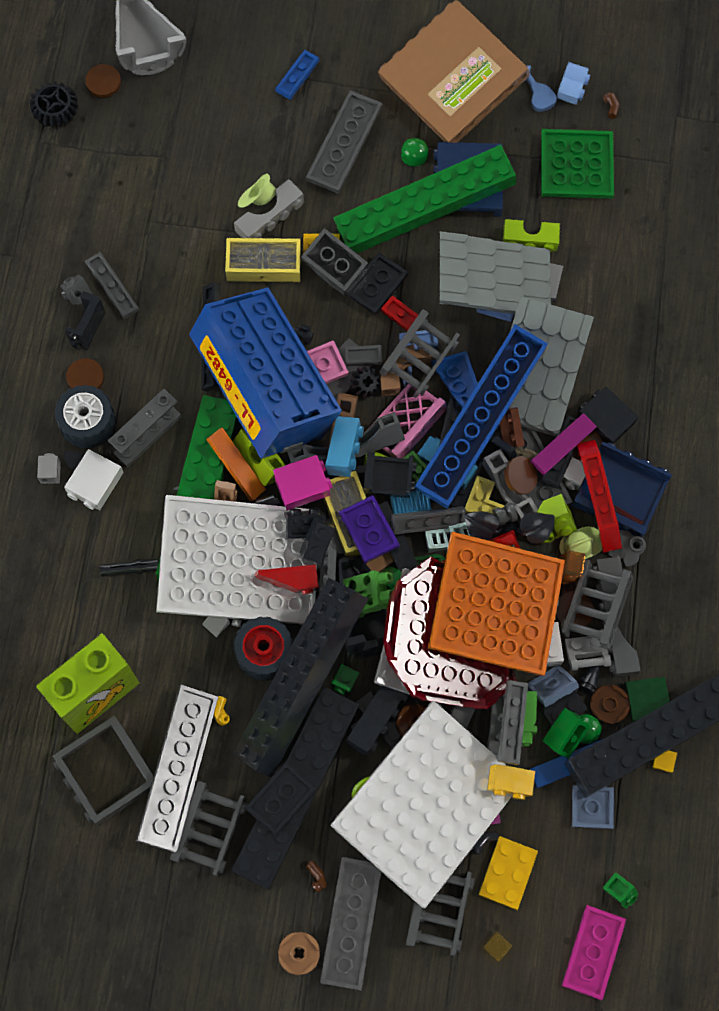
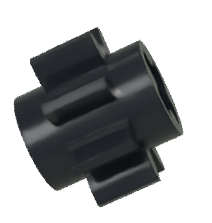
M301 324L300 327H295L294 329L303 346H306V344L310 345L314 332L310 331V326Z

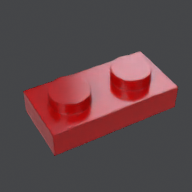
M394 296L381 308L382 313L406 331L409 330L418 317L417 313Z

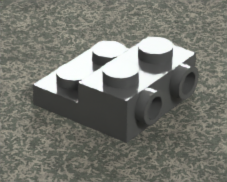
M328 549V554L324 555L322 563H317V571H320V579H318L319 588L317 589L319 594L328 578L336 581V549Z

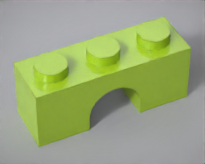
M505 219L503 242L545 248L550 250V252L557 251L560 223L542 222L540 232L531 235L525 232L523 221Z
M241 429L233 440L234 445L264 487L276 482L273 470L286 465L277 454L261 459L245 430Z

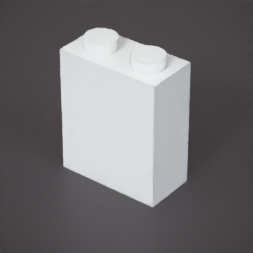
M88 449L64 488L68 493L67 496L71 499L83 501V504L92 510L94 508L101 510L124 472L121 466Z

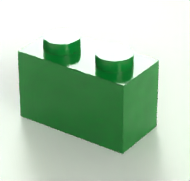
M564 708L551 729L547 732L543 742L556 753L569 759L591 725L576 713Z

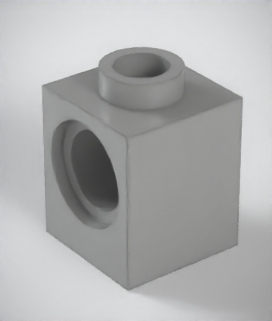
M47 453L44 456H38L37 478L41 484L60 483L61 461L55 454Z
M572 457L562 482L568 489L579 490L585 473L582 461Z

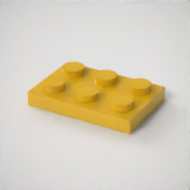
M499 836L479 895L518 910L538 851Z

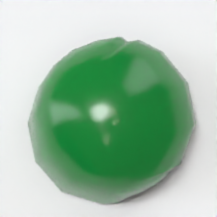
M410 138L404 142L401 150V159L406 165L417 167L427 161L428 146L423 140Z
M588 714L579 715L591 725L580 741V744L586 745L597 742L602 734V727L598 719Z

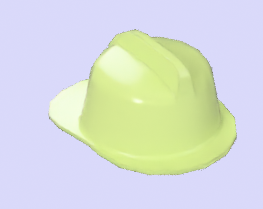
M264 174L254 185L246 190L240 197L238 206L246 207L251 203L265 205L270 202L276 195V188L269 182L270 175Z
M589 526L582 527L572 532V534L564 536L559 546L562 556L568 561L579 562L601 552L599 530Z

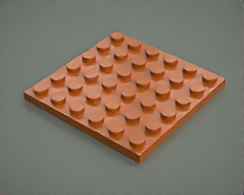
M452 532L450 534L428 648L544 676L565 560Z

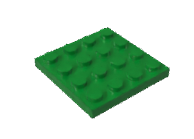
M542 129L541 196L613 199V131Z

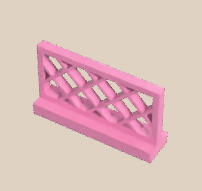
M408 383L406 388L400 392L379 417L393 412L396 415L407 414L408 422H400V426H408L409 431L403 434L405 440L398 442L392 450L388 447L381 449L393 458H404L447 410L446 402L440 397L437 399L427 391L423 394L424 396L419 394L416 398H408L407 393L412 388L417 391L415 387ZM429 399L434 402L430 407L422 408L421 400ZM419 401L420 408L409 409L408 402ZM406 402L407 410L396 411L395 406L398 403ZM420 412L421 417L418 420L410 421L409 414Z

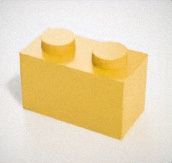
M499 764L490 766L487 790L494 791V795L497 796L511 794L514 799L525 800V797L532 796L535 771Z

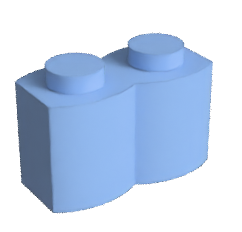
M569 62L557 94V99L577 105L578 100H582L585 92L582 89L583 85L588 84L590 75L587 73L589 69Z

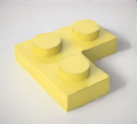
M477 475L465 506L466 513L480 511L492 514V509L504 507L502 504L489 500L495 482Z

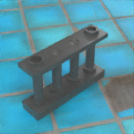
M422 309L379 371L384 377L388 372L391 374L395 373L415 387L417 391L413 395L414 398L419 394L423 395L428 389L427 382L448 351H453L459 343L457 338L460 335L456 333L451 339L433 327L425 319L429 313ZM418 328L421 330L425 329L447 345L442 354L417 337L416 331ZM414 343L437 359L434 366L430 368L407 352L408 349L405 348L407 344ZM398 357L406 359L427 374L422 383L397 366L398 364L395 362Z
M163 389L108 440L117 449L113 453L114 456L127 468L182 417L173 407L177 400Z
M586 559L585 564L580 567V579L567 617L562 620L560 629L566 638H569L571 631L598 638L601 647L610 650L634 577L631 571L625 569L622 575L619 576L593 570L590 560ZM589 577L615 583L618 586L616 593L609 594L587 588L586 585ZM583 595L609 601L612 604L610 611L603 612L581 606L580 603ZM580 613L604 620L606 623L604 630L601 629L599 631L574 624L576 614Z
M511 680L506 681L505 693L492 705L487 749L496 756L498 762H502L505 765L506 763L519 765L528 683Z
M198 781L187 811L177 852H172L170 860L180 863L181 859L184 860L186 858L214 868V876L218 877L219 872L223 873L227 861H224L237 821L240 814H244L247 802H245V797L240 795L238 802L209 792L207 784ZM202 800H209L235 809L232 820L229 821L203 812L200 808ZM201 819L227 828L225 840L223 841L195 831V828H193L195 820ZM188 839H195L221 848L218 860L188 851V848H186Z
M467 872L466 878L451 875L446 883L464 886L461 899L437 893L431 900L460 907L457 919L427 913L416 901L414 902L406 940L407 946L414 947L415 943L420 941L450 948V956H455L456 952L460 953L462 940H459V934L468 890L473 889L474 878H471L472 872ZM428 921L454 927L453 940L421 933L418 930L419 922Z

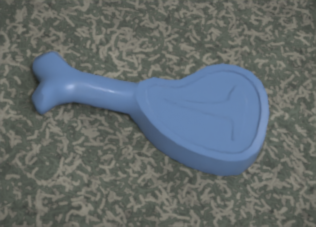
M527 65V67L529 68V74H530L531 66H530V65ZM530 74L526 81L533 95L531 106L537 112L547 111L555 105L556 95L548 86L535 82Z

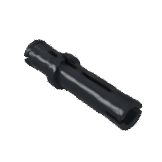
M137 559L133 562L100 564L101 577L138 573L139 575L143 572L157 571L159 560L141 561V559Z

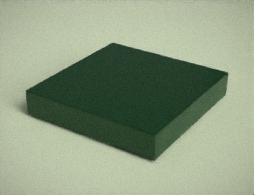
M665 676L625 682L632 722L670 702Z

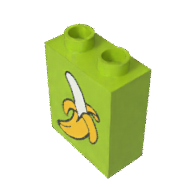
M102 633L36 687L59 716L78 734L140 683L126 661Z

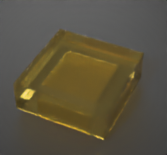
M496 932L483 948L499 962L512 948V945Z

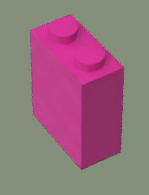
M317 455L273 470L286 511L330 496V489L333 487L330 478H326L324 475V471H326L323 460L319 461Z

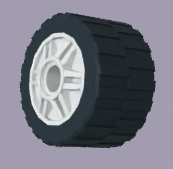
M78 385L68 389L67 392L60 396L59 401L56 403V422L64 438L72 445L79 448L100 446L113 434L116 426L115 412L108 396L101 389L99 390L94 386Z

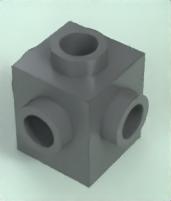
M79 274L75 277L67 278L60 285L63 290L61 292L62 297L66 302L70 301L73 305L82 303L80 296L83 291L92 294L84 278Z

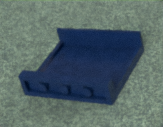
M438 142L437 149H434V160H437V165H434L433 174L496 146L502 145L503 147V144ZM503 190L461 207L456 211L494 212V217H501Z
M602 442L599 451L602 454L601 458L619 529L627 530L633 536L643 537L672 474L665 468H657L651 465V462L648 460H640L634 457L629 451L617 449L612 443ZM585 477L572 506L595 517Z

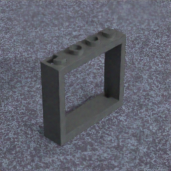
M115 715L53 755L55 759L53 765L59 773L61 771L64 773L66 778L63 781L69 790L73 788L77 794L74 798L79 806L83 805L87 810L84 814L90 824L94 822L97 826L150 792L154 775ZM113 727L147 782L97 815L63 759Z

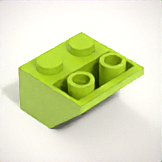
M562 494L542 502L537 512L553 514L555 522L551 535L541 544L550 543L556 538L568 536L572 532L577 531L572 513Z

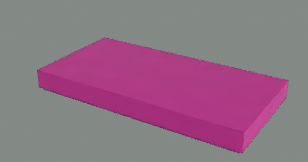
M586 905L562 986L603 1000L625 926V918Z

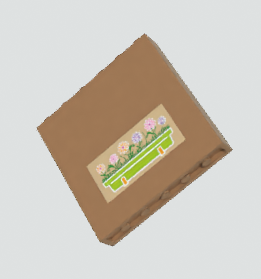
M458 0L449 3L440 15H436L427 27H423L414 39H410L401 51H397L388 63H384L378 71L381 80L445 143H458L530 76L529 68Z

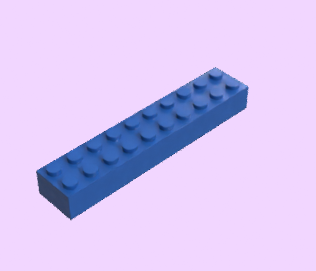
M516 324L513 326L419 478L414 490L448 509L541 358L548 343Z

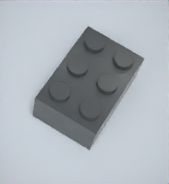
M325 228L301 256L303 264L342 295L346 293L368 264V262Z

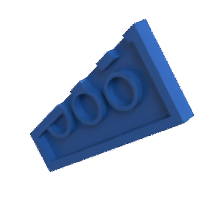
M467 351L444 357L435 370L462 409L478 385ZM437 360L431 361L432 367L434 366Z

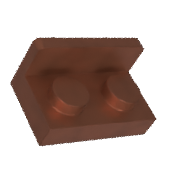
M509 408L500 423L502 440L512 447L525 446L518 408Z

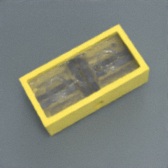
M227 238L225 270L227 281L300 282V239Z
M353 471L351 477L339 476L330 479L333 488L330 489V496L323 498L333 526L336 528L335 531L344 556L348 557L360 554L338 512L366 499L356 471Z

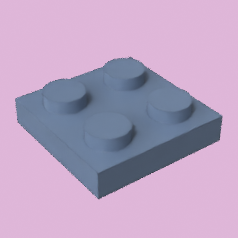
M560 665L545 672L544 676H538L528 682V690L537 691V699L545 707L554 704L560 698L579 688L577 681Z
M573 785L572 827L613 829L614 788L605 787L585 799L578 786Z

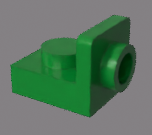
M342 664L334 680L331 682V687L334 688L333 691L344 695V693L349 695L359 676V672Z
M616 872L603 887L604 891L620 902L625 909L629 905H633L637 900L638 892L635 886Z

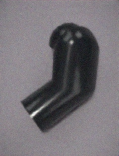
M484 832L472 847L473 853L479 855L483 852V847L487 842L498 841L497 832Z

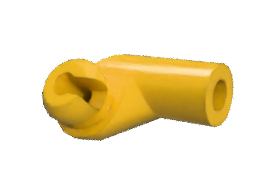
M218 696L213 715L219 725L228 724L230 721L229 715L224 710L227 699L222 696Z

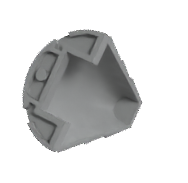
M117 0L115 13L117 21L116 54L121 65L126 70L129 69L133 71V74L137 75L159 73L172 66L174 60L178 56L181 57L185 49L186 37L168 21L163 14L156 10L148 0Z

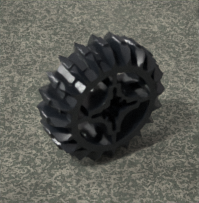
M56 81L53 84L47 82L46 86L41 84V89L35 88L36 94L31 96L30 110L33 113L34 119L38 120V123H43L46 127L51 125L52 128L58 125L61 128L62 123L68 124L67 120L73 121V115H77L76 110L78 109V99L73 89L71 90L68 85L64 86L62 82L58 85ZM62 97L68 101L67 104L61 100ZM41 105L47 109L46 112L41 110Z

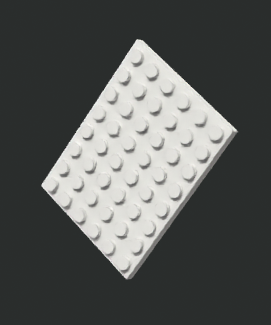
M166 495L156 612L242 620L267 616L277 619L281 623L303 625L315 603L316 591H313L314 594L302 595V592L294 593L255 578L257 570L316 564L317 571V563L302 558L299 553L305 538H286V517L284 512L290 510L286 511V508L283 506ZM297 508L301 509V511H309V509Z
M431 702L333 821L331 826L422 908H426L513 796L511 794L497 796L494 795V791L487 790L490 766L505 764L498 762L496 756L436 702Z

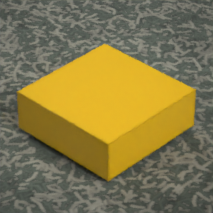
M668 751L655 758L652 768L672 773L677 753Z

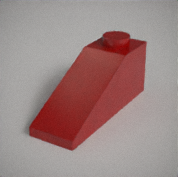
M316 564L257 570L255 573V578L294 593L302 592V595L314 594L313 591L319 588Z

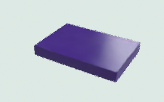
M374 495L338 512L365 564L400 547Z

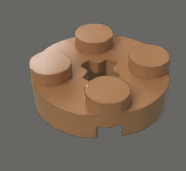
M302 932L291 933L282 940L278 951L282 967L295 975L307 974L312 971L320 957L319 946L316 940L311 935ZM296 948H298L299 950L302 948L304 949L305 952H303V959H300L299 957L296 959L294 958V950Z

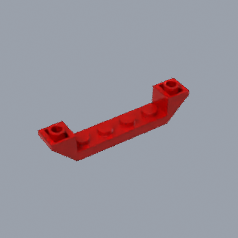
M595 440L579 443L576 447L579 459L582 461L599 529L602 551L607 553L622 549L619 525L600 451Z

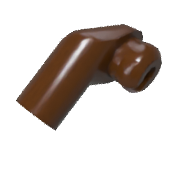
M605 93L603 101L610 104L608 117L616 118L620 103L614 93Z
M312 860L306 865V868L317 880L312 884L313 888L317 892H321L327 885L324 872Z

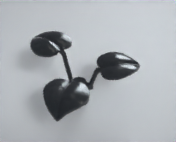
M477 511L467 513L464 516L468 533L472 537L489 541L493 537V533L499 534L502 532L504 534L513 530L516 539L518 533L522 536L526 535L527 540L532 544L542 543L547 540L552 533L555 522L553 514L531 512L522 517L520 527L514 522H507L504 527L501 526L500 529L496 530L500 522L491 513Z

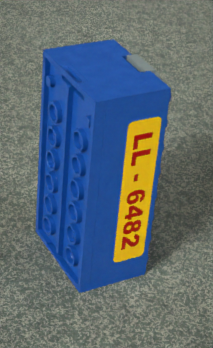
M267 287L205 304L189 335L260 458L284 453L303 444L323 438L342 410L270 289Z

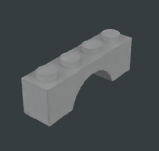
M290 179L275 190L277 203L270 212L261 215L247 212L234 222L235 231L242 238H261L264 233L273 230L279 221L285 220L293 210H297L303 205V193Z
M499 449L484 457L482 465L491 480L495 482L494 485L505 503H512L518 516L517 522L520 525L524 515L537 512L538 509L531 497L526 494H515L516 492L508 488L504 478V469L507 467L508 460L502 450Z

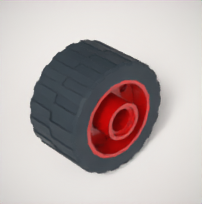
M261 616L248 620L237 631L236 638H234V654L237 663L248 677L250 676L255 680L262 681L273 680L293 644V639L287 627L277 619ZM262 647H268L265 651L260 650Z

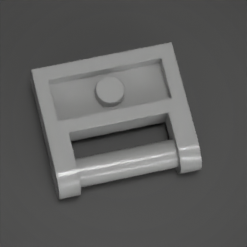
M586 636L565 639V648L571 671L583 667L611 666L608 650L601 647L598 638ZM602 656V657H599V658H591V659L577 660V659H579V658Z

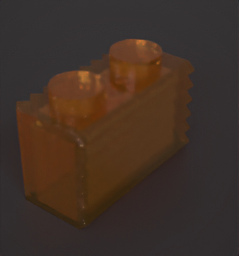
M569 550L557 557L558 559L565 560L561 583L571 584V582L582 577L586 554Z

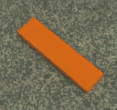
M223 428L218 429L206 439L249 501H253L266 490Z

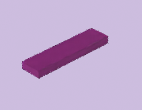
M583 413L535 456L531 463L544 476L597 426Z

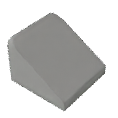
M207 617L202 625L217 638L230 622L227 618Z

